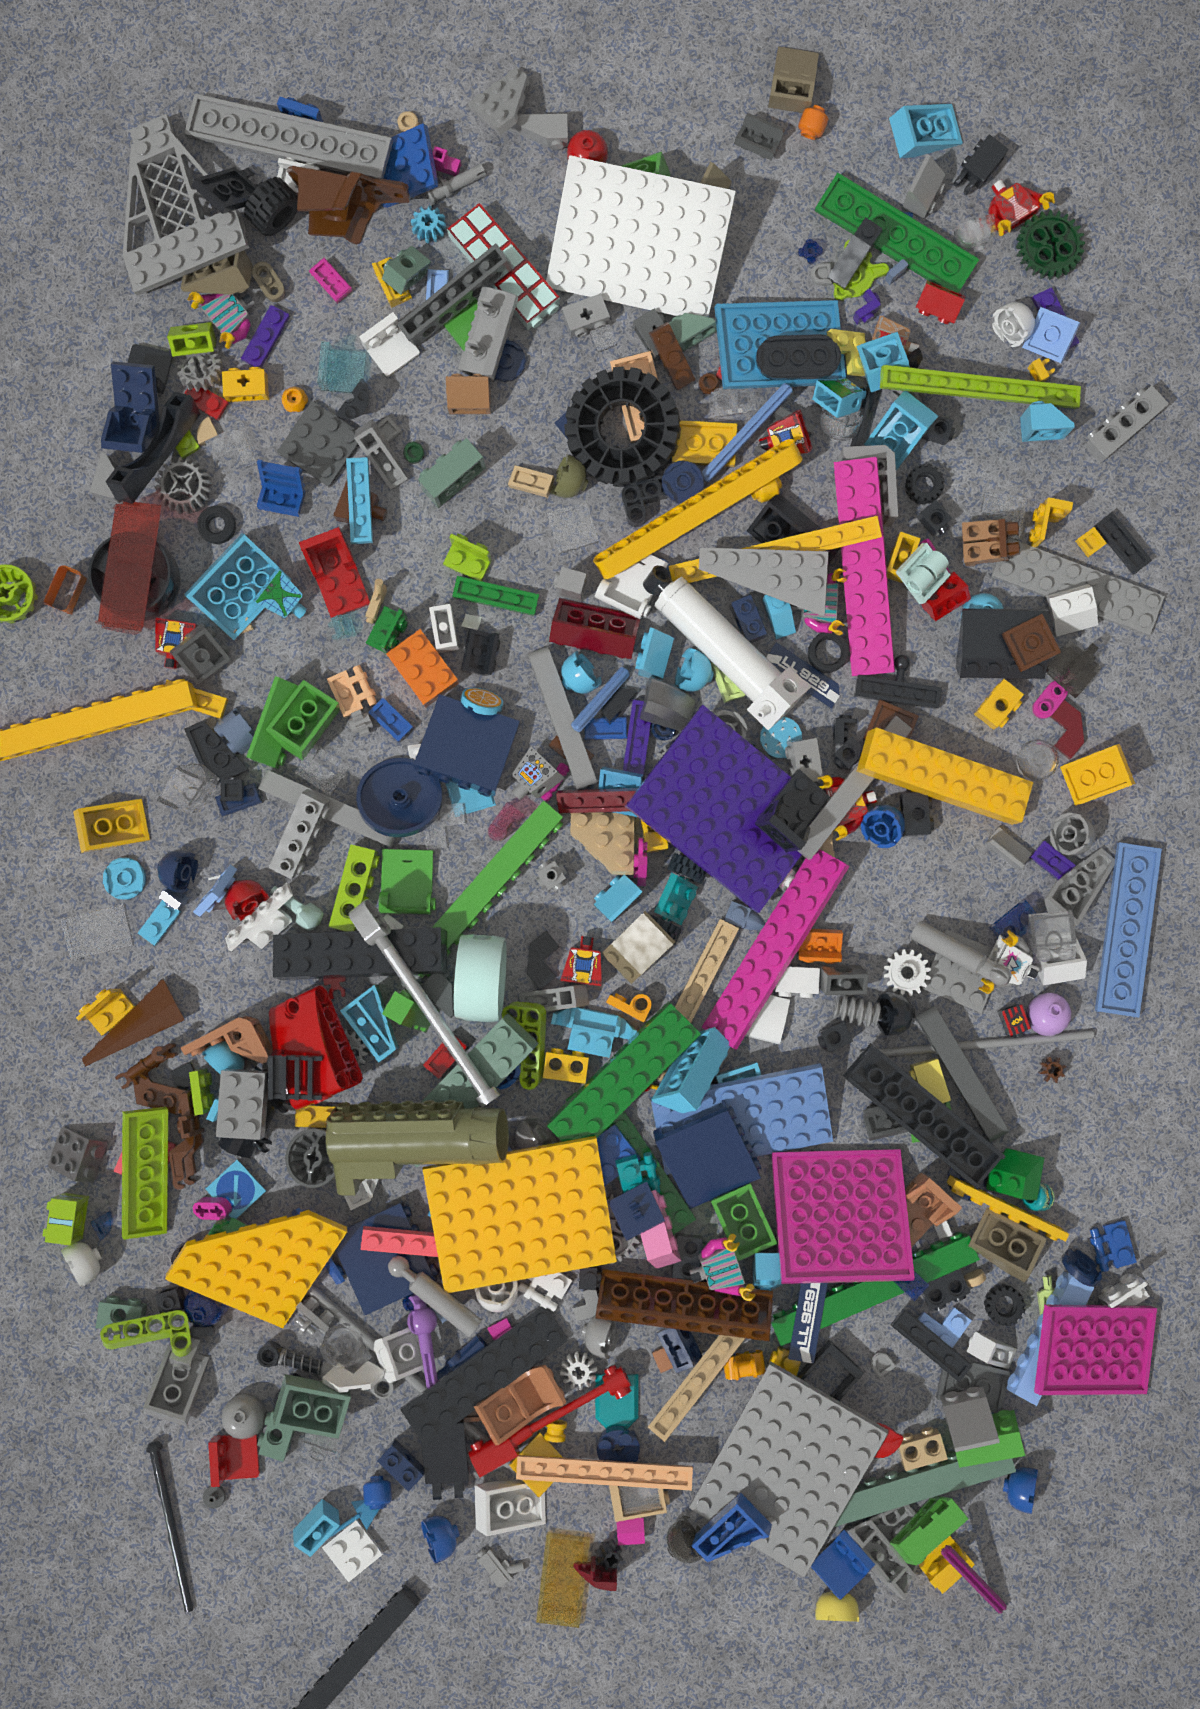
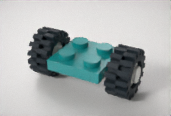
M674 853L667 869L678 875L671 873L654 913L662 916V918L650 916L675 941L674 944L676 945L682 928L669 922L672 921L682 925L698 889V886L689 882L688 879L702 884L707 872L688 857Z

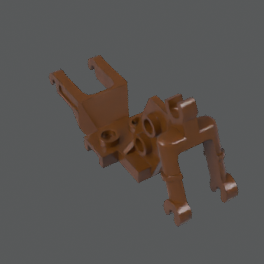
M170 1043L153 1048L150 1055L140 1059L127 1072L118 1074L115 1079L126 1078L127 1082L121 1086L122 1089H126L133 1084L136 1104L150 1108L167 1107L170 1113H182V1116L178 1117L177 1129L181 1134V1139L185 1138V1140L169 1152L173 1186L175 1189L181 1190L186 1188V1184L192 1185L196 1183V1179H190V1176L197 1172L194 1155L204 1143L201 1133L205 1132L204 1127L200 1128V1115L194 1114L192 1091L156 1083L149 1078V1071L159 1067V1064L168 1058L178 1056L177 1052H171V1049L177 1045Z

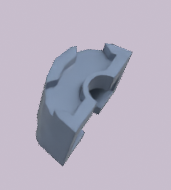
M234 708L218 721L214 727V730L221 738L225 736L229 741L227 746L234 754L239 752L243 755L249 750L255 730L237 708Z

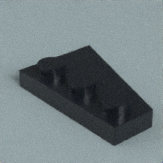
M204 720L184 729L209 787L220 784L221 780H229L249 771Z

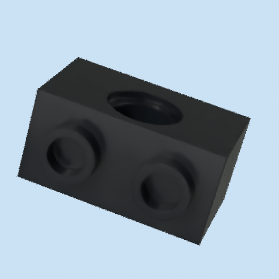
M918 792L900 794V812L905 820L903 837L930 835L931 830H934V820L930 818L929 809H932V798ZM914 809L921 811L922 817L920 820H916L913 817L912 812Z

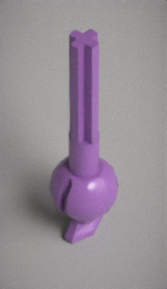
M413 1294L409 1299L414 1305V1310L407 1317V1325L413 1334L418 1335L426 1387L428 1388L438 1381L431 1332L437 1326V1316L432 1308L426 1307V1303Z

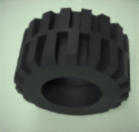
M280 177L270 178L260 184L251 194L244 208V215L264 236H272L283 230L296 215L298 194Z

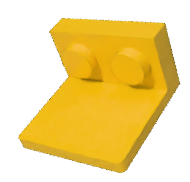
M1048 497L1043 503H1040L1038 509H1035L1033 512L1032 521L1035 522L1034 529L1030 530L1028 537L1032 547L1036 548L1045 539L1048 522H1059V520L1061 521L1072 511L1073 502Z
M120 988L103 989L95 996L97 1000L92 1004L87 1003L79 1010L80 1014L76 1019L78 1021L89 1020L97 1031L104 1036L135 1005Z

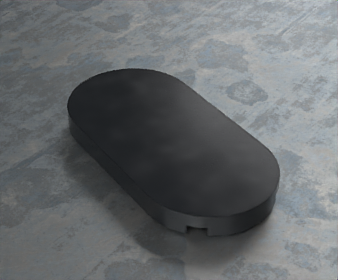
M823 334L772 336L759 346L756 353L757 368L762 375L772 380L826 378L836 371L841 360V351L838 344L832 338Z

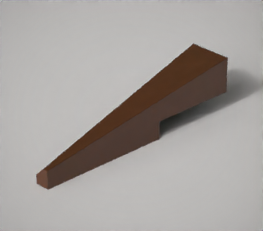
M164 978L109 1030V1033L95 1044V1047L86 1056L82 1057L85 1067L185 1020Z

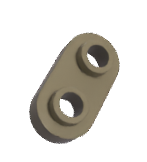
M267 262L256 263L252 269V275L269 301H281L285 296V288L277 274ZM262 272H267L266 277H260ZM273 289H278L277 294H271Z

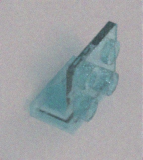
M321 341L317 379L321 391L351 393L361 378L364 380L366 353L336 350L332 348L330 342Z

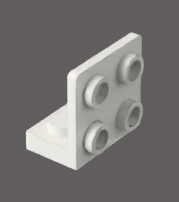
M394 312L359 336L363 347L386 377L394 374L420 354L417 347L408 341L398 327L399 320Z
M1134 1273L1123 1275L1119 1279L1120 1282L1118 1284L1106 1286L1101 1290L1102 1294L1098 1296L1103 1305H1108L1111 1308L1116 1305L1136 1306L1150 1297L1144 1288L1148 1283Z

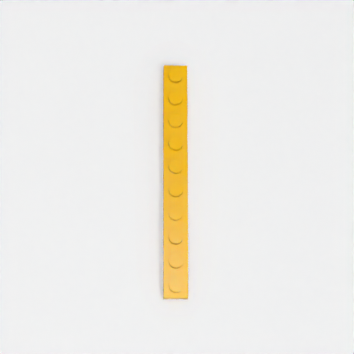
M878 516L741 549L826 551L881 538L882 534ZM699 559L669 566L672 582L680 577H683L688 583L717 577L700 570Z

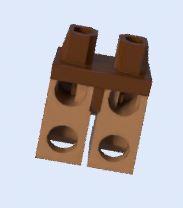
M1005 519L962 523L963 554L966 567L983 563L1009 561V557L1020 555V543H1008V536L1019 535L1018 522H1006Z

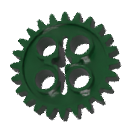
M1049 210L1047 216L1041 211L1039 218L1034 214L1031 221L1026 220L1024 226L1019 231L1021 234L1016 238L1019 242L1015 248L1021 249L1017 253V257H1023L1020 264L1027 263L1028 265L1025 270L1028 271L1032 268L1033 276L1039 272L1040 279L1045 274L1048 275L1049 280L1052 279L1054 274L1057 279L1061 277L1062 273L1068 275L1070 270H1074L1077 266L1076 264L1082 259L1080 256L1085 251L1082 249L1085 241H1081L1084 233H1077L1081 226L1074 227L1075 219L1068 221V214L1063 218L1060 217V211L1057 212L1056 216H1053L1052 210ZM1053 230H1058L1061 235L1055 234ZM1033 235L1039 236L1041 241L1036 240ZM1059 249L1065 250L1067 255L1060 253ZM1039 255H1044L1047 260H1042Z

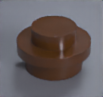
M706 373L701 376L698 385L701 392L711 395L718 390L720 383L716 375Z

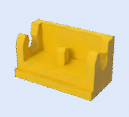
M388 257L379 262L372 263V266L391 308L412 299L408 290L400 295L382 280L385 271L383 267L389 259H392Z

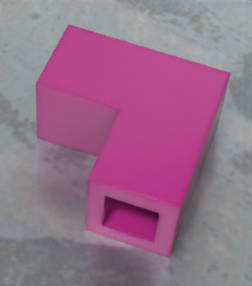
M435 146L432 152L435 169L452 176L458 175L461 168V160L448 156L447 150Z

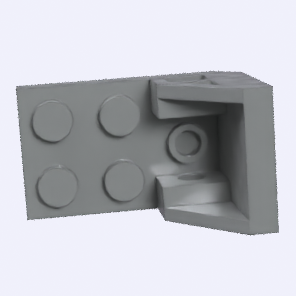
M886 445L843 447L838 457V462L878 457L883 527L892 526L898 517L895 453Z

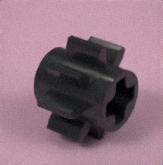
M613 1540L601 1542L599 1549L595 1550L598 1555L596 1561L599 1566L603 1565L605 1570L617 1568L619 1562L623 1561L620 1555L622 1549L619 1545L615 1546Z

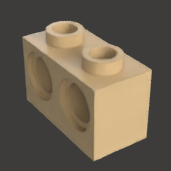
M926 1427L921 1430V1433L915 1435L912 1433L902 1434L903 1441L898 1451L905 1471L948 1459L941 1434L937 1428ZM930 1440L936 1441L933 1448H926ZM909 1446L915 1447V1451L912 1454L905 1453Z

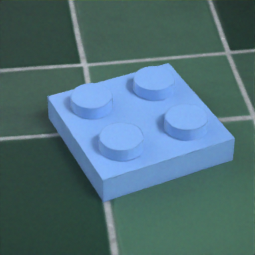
M1040 307L1035 318L1033 333L1025 341L1022 348L1062 364L1081 323Z

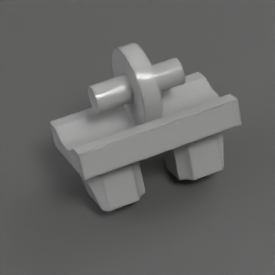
M312 1296L296 1306V1311L307 1320L305 1322L301 1317L297 1319L296 1323L301 1326L298 1333L302 1335L307 1331L312 1336L316 1332L310 1326L312 1324L321 1333L326 1335L335 1316L326 1309L318 1318L313 1311L320 1303Z

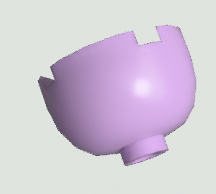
M1044 993L1030 1001L1026 1017L1035 1032L1043 1036H1053L1067 1028L1071 1021L1072 1012L1069 1003L1062 996L1055 993Z

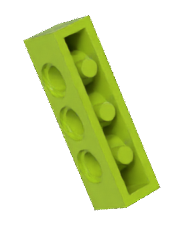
M350 844L329 927L342 931H357L350 917L346 915L345 908L349 904L357 907L364 900H369V897H366L368 889H372L374 883L372 872L373 868L377 869L380 856H377L378 851ZM360 863H364L366 866V871L362 875H358L356 872V867ZM353 884H359L361 888L360 893L356 896L352 895L350 891Z

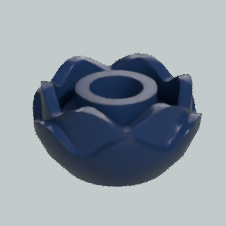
M651 723V733L658 740H669L676 733L675 729L666 727L663 730L661 725Z

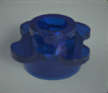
M807 239L803 248L798 250V255L807 259L809 264L815 263L817 256L823 253V248L812 239Z

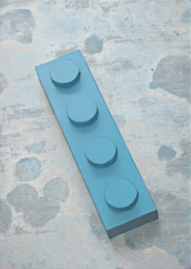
M368 457L346 458L351 544L373 543Z

